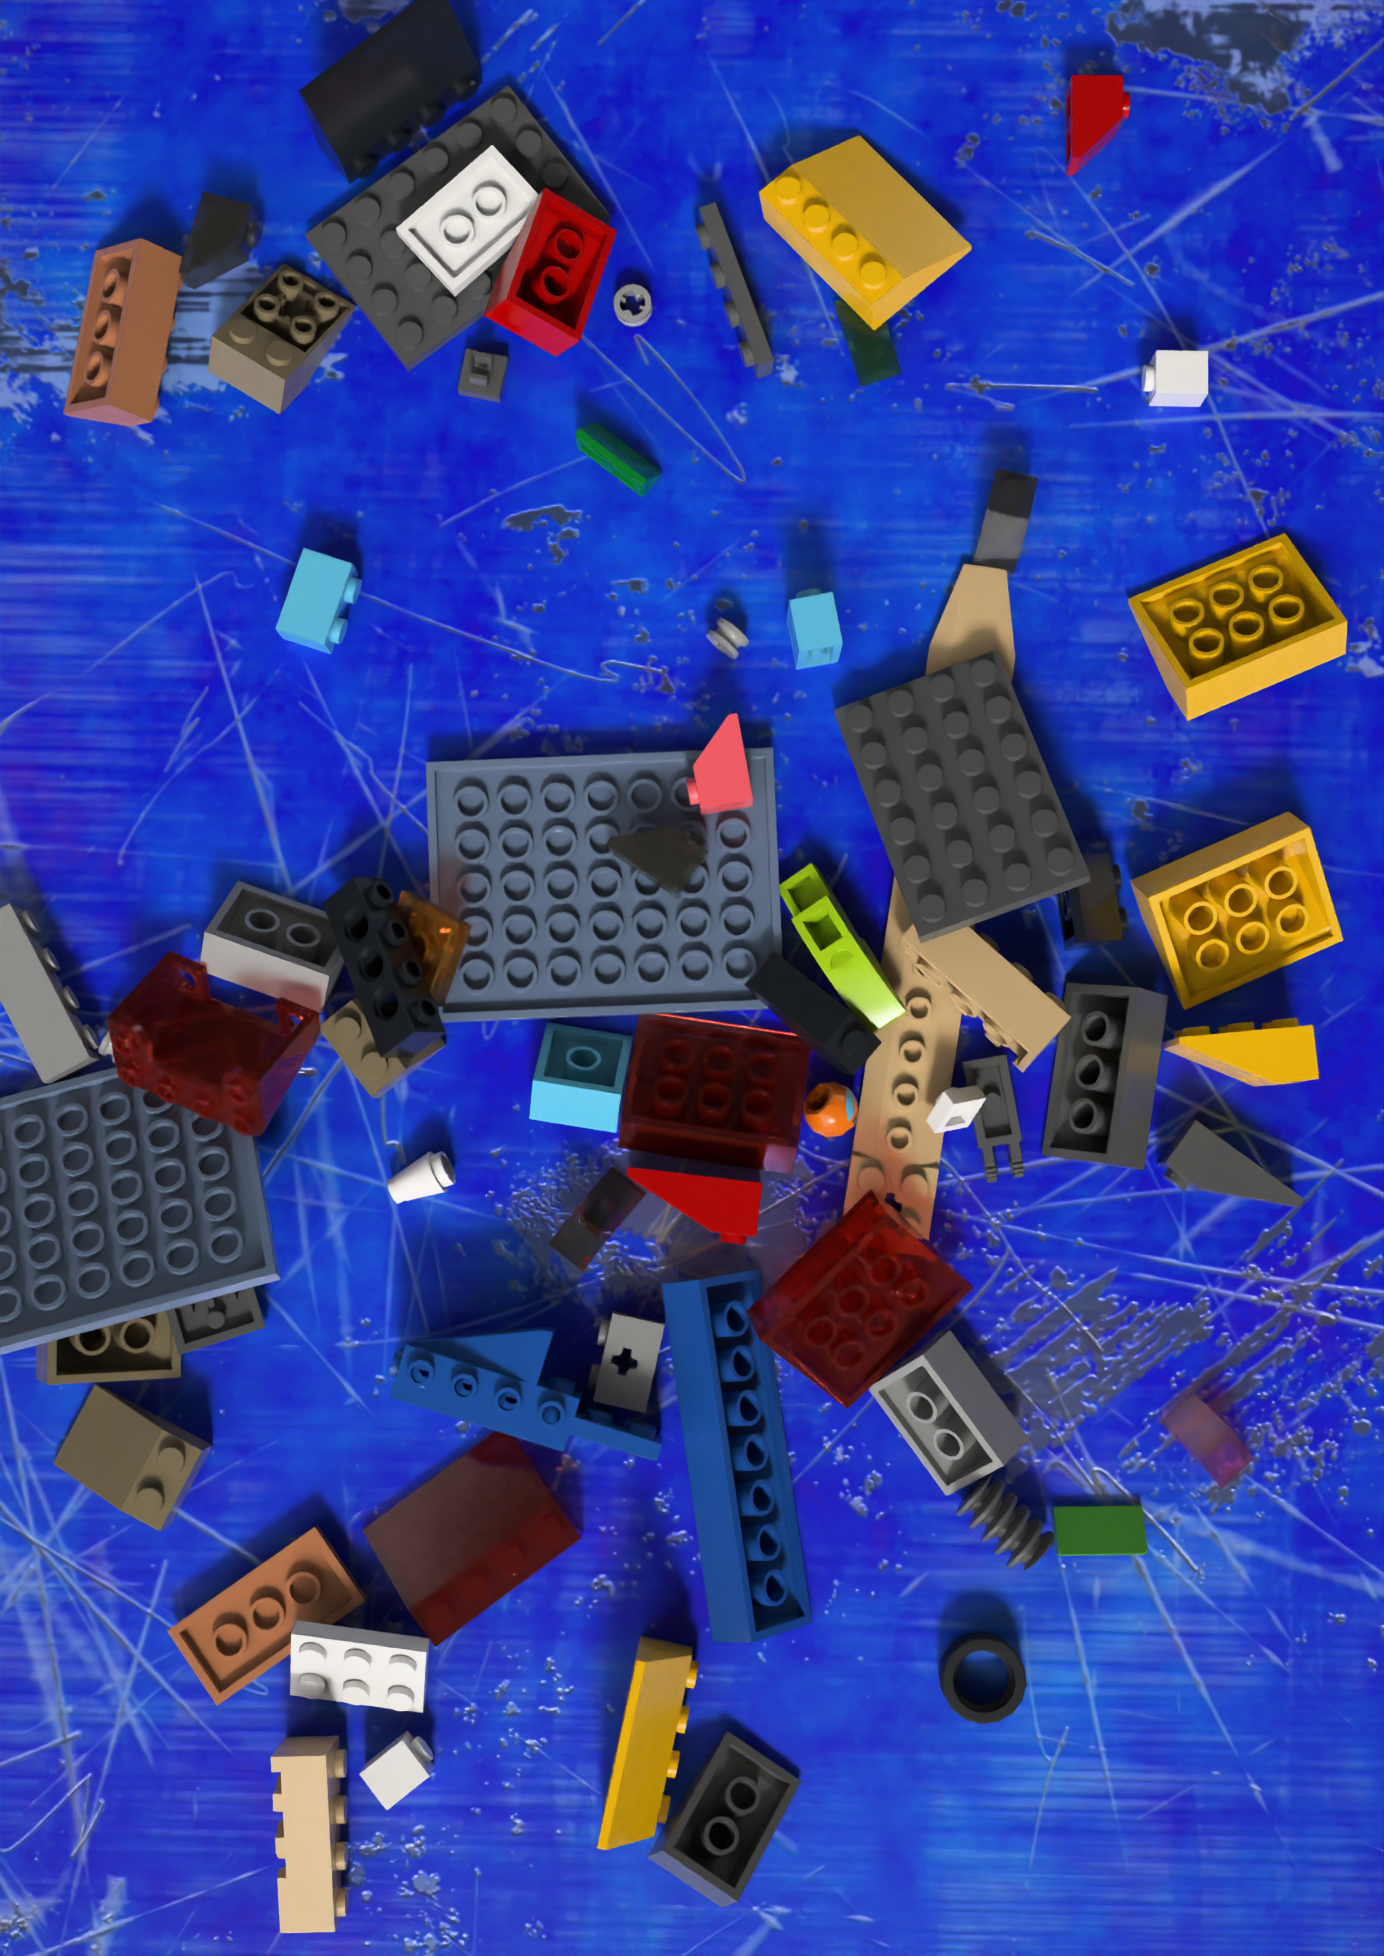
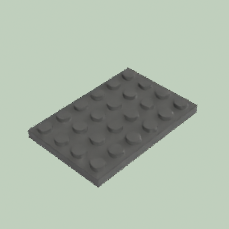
M509 85L305 234L308 243L408 372L484 316L496 278L512 247L454 297L398 236L396 228L491 145L502 154L538 194H540L542 189L547 188L608 225L611 222V216Z
M998 650L988 652L833 710L920 943L1091 882L1085 861Z

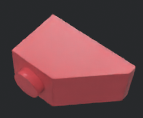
M737 713L727 716L694 763V778L686 779L690 805L699 804L701 815L751 807L753 804Z

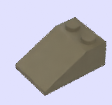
M164 1311L36 1345V1379L46 1385L181 1378V1355L178 1354L169 1320Z
M95 1384L53 1464L120 1511L161 1531L172 1524L213 1445L101 1385Z

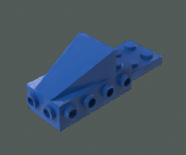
M551 1326L414 1340L406 1344L405 1348L401 1347L400 1350L397 1349L390 1365L388 1376L395 1377L390 1398L564 1452L569 1436L573 1435L657 1462L662 1447V1436L655 1434L656 1426L636 1419H631L629 1426L612 1421L614 1413L588 1405L586 1412L580 1411L578 1407L583 1392L575 1390L576 1382L555 1375H551L548 1381L541 1380L557 1328ZM422 1370L428 1371V1372H429L428 1376L425 1375V1374L422 1372ZM464 1383L472 1385L471 1389L465 1387ZM506 1396L516 1399L517 1402L508 1401Z

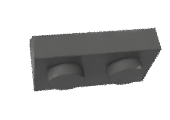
M254 1287L164 1311L167 1314L179 1355L266 1328Z

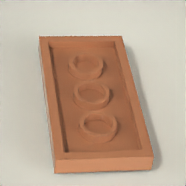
M317 1524L175 1624L167 1632L218 1706L291 1654V1633L295 1620L332 1625L365 1602L367 1596Z

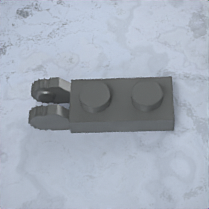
M1000 1055L962 1062L965 1087L978 1085L986 1096V1100L972 1120L976 1146L981 1152L986 1182H997L998 1169L994 1160L992 1146L1007 1144L1008 1164L1013 1178L1024 1177L1019 1144L1022 1141L1007 1056Z

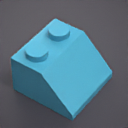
M547 1022L533 1078L529 1119L616 1133L622 1108L633 1036Z

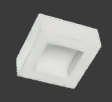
M978 1085L949 1088L937 1097L936 1105L926 1119V1122L935 1134L966 1128L986 1100V1096Z

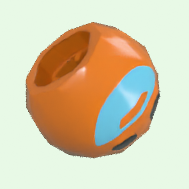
M837 1082L820 1083L808 1093L803 1104L805 1121L813 1132L827 1138L845 1134L854 1127L859 1114L857 1099L848 1087Z

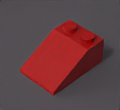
M542 189L496 278L484 316L554 356H558L581 339L617 230L549 189Z
M627 1168V1177L709 1231L720 1233L719 1242L746 1245L747 1236L756 1237L762 1183L642 1168Z

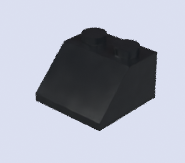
M1081 853L1089 871L1091 882L1056 894L1064 951L1116 945L1123 940L1122 933L1128 932L1126 910L1124 907H1118L1116 890L1121 889V873L1118 864H1112L1110 853Z

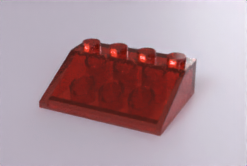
M672 1014L639 1015L620 1121L618 1148L793 1174L798 1151L811 1049L795 1033Z
M870 1189L746 1313L759 1340L848 1409L970 1292L973 1286L896 1209Z
M498 1431L493 1432L362 1530L407 1609L426 1636L430 1638L434 1647L438 1646L579 1541L584 1533L581 1526L519 1440L514 1436Z

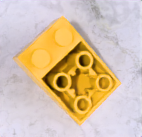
M1298 1018L1272 1020L1270 1023L1261 1024L1262 1030H1255L1254 1022L1228 1024L1226 1027H1219L1218 1034H1210L1209 1026L1184 1028L1182 1031L1174 1032L1175 1039L1162 1043L1163 1049L1254 1087L1300 1083L1319 1079L1313 1025L1299 1026Z

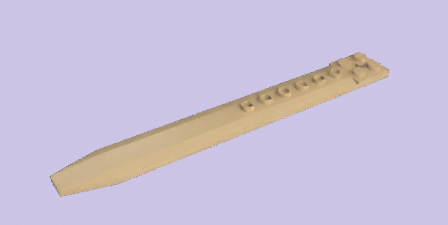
M964 564L929 645L925 676L998 650L1010 682H1012L1015 649L1007 570ZM894 874L880 966L908 1012L874 1034L882 1043L865 1062L858 1108L859 1114L855 1127L838 1242L926 1256L944 1132L935 1134L926 1122V1119L936 1105L937 1097L943 1091L951 1088L962 1012L951 1000L949 994L952 990L947 985L942 989L936 987L897 948L901 936L912 926L913 922ZM975 924L969 926L973 931ZM886 1193L895 1194V1202L901 1203L900 1212H893L891 1219L883 1218V1210L876 1208L877 1200H884Z

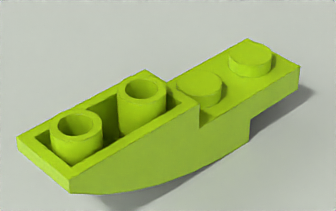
M810 863L779 885L780 895L793 915L791 921L851 1012L873 1034H876L906 1014L908 1011L866 941L858 936L818 867Z

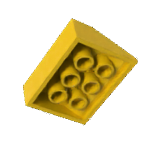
M860 135L791 165L759 191L764 220L874 331L972 250L971 244Z
M1285 533L1128 599V605L1162 679L1187 721L1346 654V618Z
M1289 811L1130 880L1144 924L1180 1004L1185 1010L1343 941L1311 829Z
M640 1636L602 1814L598 1849L609 1850L654 1837L657 1822L666 1824L671 1796L663 1795L666 1777L673 1779L676 1777L680 1751L672 1750L676 1732L685 1733L690 1706L682 1705L685 1687L694 1689L699 1667L698 1661L691 1660L692 1647Z

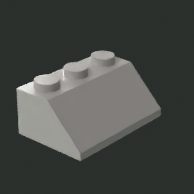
M237 881L204 931L199 971L323 1014L339 985L346 965L325 911Z
M950 1330L919 1348L868 1387V1390L946 1496L1004 1466L1030 1439Z

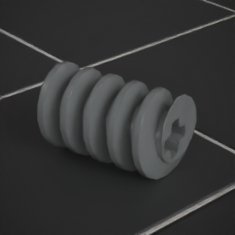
M991 1472L981 1478L965 1494L956 1514L961 1516L971 1511L973 1517L968 1525L969 1528L972 1530L984 1524L986 1529L981 1540L986 1542L997 1537L999 1541L993 1552L999 1555L1009 1550L1012 1554L1006 1566L1010 1569L1022 1563L1024 1565L1023 1569L1026 1570L1033 1566L1054 1543L1056 1536L1051 1531L1040 1534L1044 1523L1039 1518L1027 1521L1031 1510L1026 1505L1015 1508L1018 1497L1013 1492L1001 1496L1005 1489V1483L1001 1479L989 1483L993 1473Z

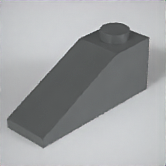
M1197 1120L1187 1121L1157 1163L1166 1170L1163 1177L1182 1191L1190 1187L1192 1190L1288 1207H1300L1305 1200Z

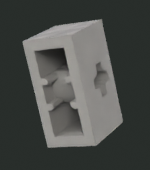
M616 1311L612 1313L611 1321L602 1319L597 1345L605 1347L602 1363L592 1364L587 1389L595 1390L594 1402L646 1413L665 1322ZM624 1348L631 1349V1358L638 1360V1365L630 1366L627 1373L620 1372L619 1363L613 1361V1355H621Z

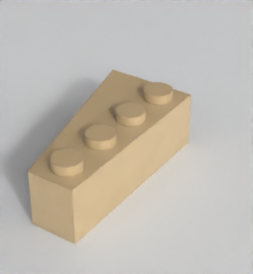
M912 924L900 938L897 948L936 987L942 989L947 985L952 990L949 996L954 1005L965 1016L969 1015L973 1018L978 1016L983 1021L982 1025L986 1030L984 1035L996 1047L1000 1045L1009 1047L1017 1055L1012 1063L1022 1073L1071 1019L1065 1012L1067 1007L1063 1001L1051 992L1044 994L1032 983L1033 977L1030 972L1017 962L1009 963L998 953L1000 948L997 943L985 933L980 932L977 934L968 926L920 943L914 924Z
M339 1736L286 1737L271 1756V1772H281L277 1777L276 1790L273 1791V1811L283 1812V1820L279 1821L277 1826L275 1848L278 1859H285L286 1867L279 1868L277 1876L280 1933L335 1932L341 1917L348 1915L349 1908L348 1888H341V1870H347L348 1843L340 1839V1824H346L348 1814L347 1796L340 1795V1778L346 1777L347 1751L346 1749H339Z

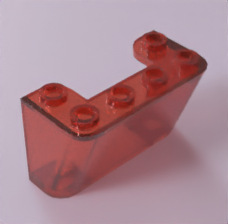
M169 951L107 1017L117 1074L125 1084L153 1093L165 1102L176 1103L190 1109L205 1119H213L232 1127L242 1135L260 1136L264 1133L320 1036L319 1012L280 997L276 1002L278 1024L265 1020L210 997L206 966ZM179 969L188 972L196 984L190 983L183 978ZM290 1015L301 1019L298 1025L292 1021Z

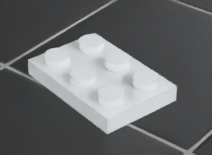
M491 145L400 224L396 231L406 245L455 297L514 245L539 194L502 154Z
M295 1620L291 1633L290 1695L308 1699L345 1702L352 1705L388 1708L396 1711L423 1713L426 1700L430 1638Z

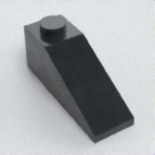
M772 952L744 984L836 1074L855 1075L882 1043L852 1012L775 952Z

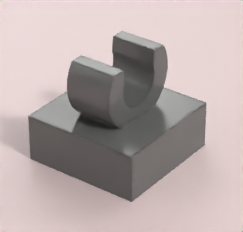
M466 348L457 388L459 395L501 403L509 366L508 357Z

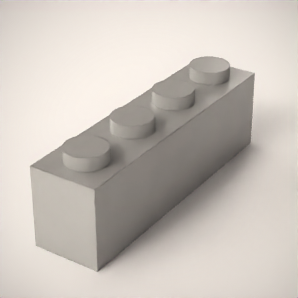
M9 903L0 908V1001L42 1082L47 1084L58 1083L100 1061L101 1059L95 1050L100 1046V1043L92 1028L88 1024L82 1025L76 1013L80 1005L69 986L62 987L55 973L60 970V966L54 954L48 947L43 949L35 934L40 932V928L34 916L28 909L23 911L22 908Z

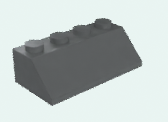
M1066 983L1063 1003L1067 1007L1065 1012L1071 1019L1059 1032L1041 1155L1099 1165L1144 1170L1168 996L1139 987Z

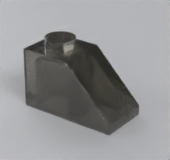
M203 192L178 271L187 287L197 289L249 260L252 247L257 248L259 246L263 233V224L260 222L253 205Z
M995 469L989 485L972 565L1007 570V573L1010 574L1015 573L1030 519L1038 478Z
M672 826L610 837L605 844L608 852L677 900L681 898L709 858V852L703 848L707 842L686 827L682 832Z
M612 1166L569 1215L548 1244L583 1272L646 1193Z

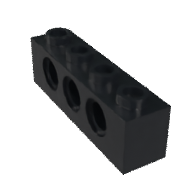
M353 877L322 904L380 1057L412 1058L446 1033V1030L387 879Z

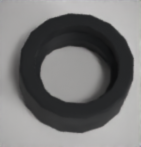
M986 1632L968 1633L953 1641L943 1654L938 1671L940 1688L951 1709L965 1720L978 1724L996 1723L1013 1714L1023 1700L1027 1685L1025 1667L1014 1648L1000 1636ZM987 1651L994 1653L1003 1660L1008 1669L1009 1680L1007 1688L1002 1696L992 1703L977 1704L970 1702L961 1695L957 1687L956 1673L958 1665L966 1656L973 1652Z

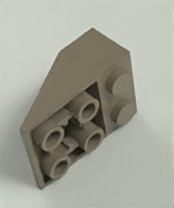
M283 263L212 335L208 371L276 413L281 414L304 390L355 311V305Z

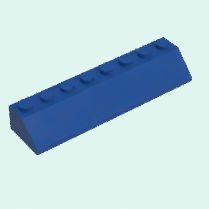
M753 1269L663 1283L662 1291L713 1642L754 1643L811 1624L812 1617L761 1270Z

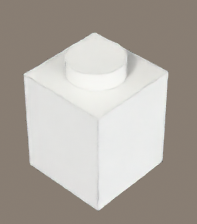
M1156 350L1149 365H1144L1142 371V391L1149 392V406L1200 407L1208 394V351Z
M407 1730L368 1761L359 1775L384 1808L388 1810L430 1777L434 1769V1764L431 1762L434 1759V1755L421 1737L417 1736L414 1739Z

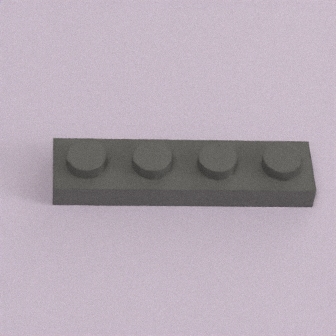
M716 202L699 208V224L694 226L696 237L701 250L709 249L714 262L709 264V271L715 288L717 290L723 288L728 302L723 304L728 324L731 329L738 327L742 342L738 343V349L745 368L752 366L756 379L773 374L774 358Z

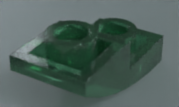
M843 299L834 301L835 312L860 387L900 375L901 369L886 322L874 331Z

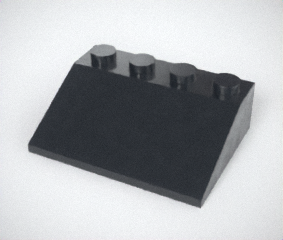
M417 0L300 89L299 94L318 146L345 180L351 184L358 178L364 179L370 176L377 169L379 162L392 152L399 153L404 150L412 141V137L423 128H431L438 124L445 116L446 111L457 102H465L472 98L478 91L479 85L482 84L479 64L448 0Z

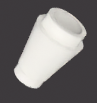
M429 1151L394 1177L388 1179L387 1186L393 1200L399 1204L403 1201L447 1192L448 1186L456 1183V1176L450 1160L443 1151L436 1154Z

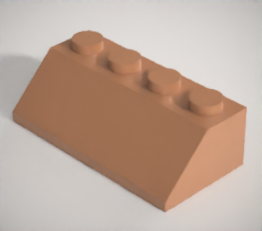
M142 238L95 251L63 414L75 418L129 427L153 422V417L159 407L158 391L160 380L167 366L166 349L168 339L175 325L174 308L176 298L183 284V274L181 272L184 257Z

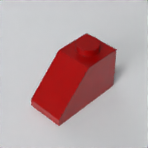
M1123 75L1071 76L1066 91V175H1075L1116 136L1122 119H1128L1130 92H1123Z

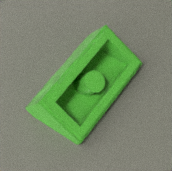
M1142 1505L1053 1506V1533L1056 1536L1054 1552L1057 1555H1147Z

